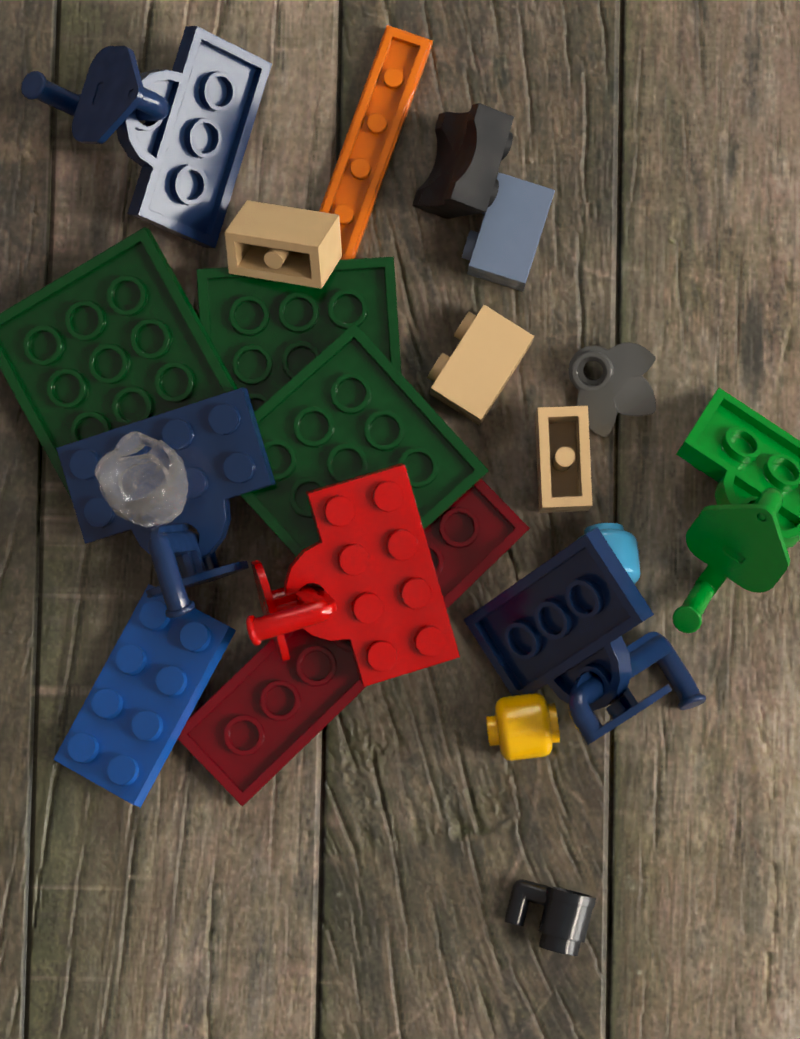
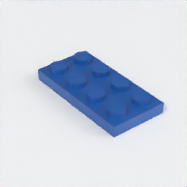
M148 584L146 590L154 588V586ZM146 590L53 759L140 808L236 632L235 629L195 608L183 616L168 618L165 614L167 606L163 595L148 598Z

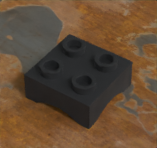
M481 103L473 104L469 112L439 113L435 126L437 137L435 164L428 179L417 189L412 206L445 219L486 212L498 193L499 181L496 177L501 160L507 156L512 145L513 134L510 132L514 117Z

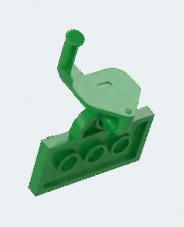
M718 388L676 453V455L690 463L694 468L718 482L715 491L717 505L704 507L686 533V543L689 550L698 559L706 563L707 566L696 580L682 606L678 607L673 613V624L683 633H693L700 628L705 609L727 578L751 592L761 593L772 589L790 565L787 548L793 547L800 541V440L721 388Z

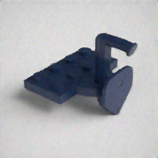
M186 26L172 71L155 69L140 73L132 49L126 46H107L99 51L93 59L81 94H75L46 80L44 74L39 71H32L25 76L22 81L21 91L27 99H37L73 116L72 134L81 143L103 144L117 131L118 141L127 156L142 167L127 213L128 215L204 248H216L272 63L198 26Z
M239 388L56 448L85 544L132 530L140 547L151 555L160 585L146 590L147 597L152 598L163 595L167 606L166 617H180L195 608L194 601L189 600L186 588L218 580L249 568L247 561H240L220 567L215 553L216 549L226 538L230 525L229 499L276 484L247 388Z
M598 527L580 537L464 619V622L512 696L533 694L548 684L561 700L568 703L569 715L581 734L585 745L594 742L672 691L670 685L667 684L639 702L634 698L628 688L630 679L654 663L658 664L673 687L680 701L678 704L680 710L697 707L707 699L704 694L700 693L693 677L669 640L660 633L649 632L626 647L622 635L654 614ZM610 705L606 708V711L611 720L602 725L593 711Z

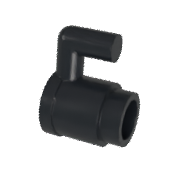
M524 879L517 880L512 887L504 921L524 926L529 902L544 905L538 930L542 932L539 947L561 954L578 956L580 944L585 942L596 897Z

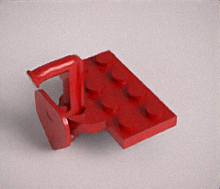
M403 463L306 492L320 541L303 549L289 566L284 587L271 591L262 563L259 560L251 562L264 616L256 618L254 615H249L246 619L247 632L254 646L260 645L262 640L272 638L282 662L290 660L284 634L299 629H305L312 636L329 641L349 639L361 684L364 687L460 657L406 466ZM315 583L321 587H311L308 584Z

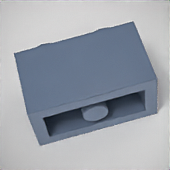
M498 172L496 178L499 181L497 196L492 205L487 208V211L482 213L485 216L480 231L470 230L462 258L470 261L468 275L523 292L555 190Z

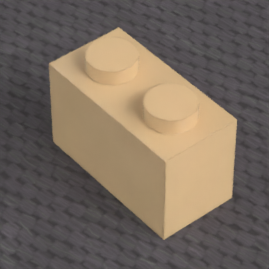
M247 200L225 231L229 274L322 289L342 257L340 217L338 214Z
M483 305L477 316L470 311L467 313L454 334V337L459 339L460 343L451 357L445 353L440 355L427 377L434 382L430 389V395L478 425L486 417L534 339V335L486 305Z
M588 406L539 407L535 413L539 513L589 511L593 505Z

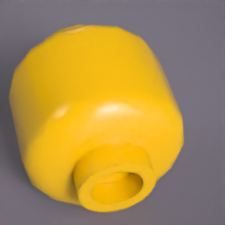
M540 693L500 698L495 705V715L486 716L489 746L499 745L501 755L508 761L547 756L552 750V743L560 742L555 703L547 704L545 697Z

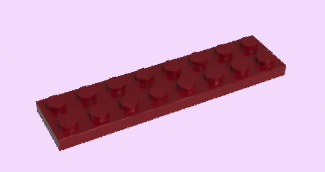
M482 479L424 530L446 609L530 529ZM305 629L286 633L284 636L290 660L284 662L279 658L273 639H271L188 719L178 740L242 807L366 688L361 684L349 639L329 641L312 636Z

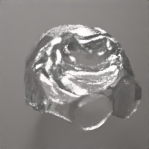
M138 431L130 432L120 439L113 451L106 453L99 460L95 468V477L100 484L99 490L113 512L120 518L128 520L135 525L151 527L172 522L184 509L189 485L185 465L179 454L162 440H156ZM145 446L152 447L147 454L123 457L137 453Z

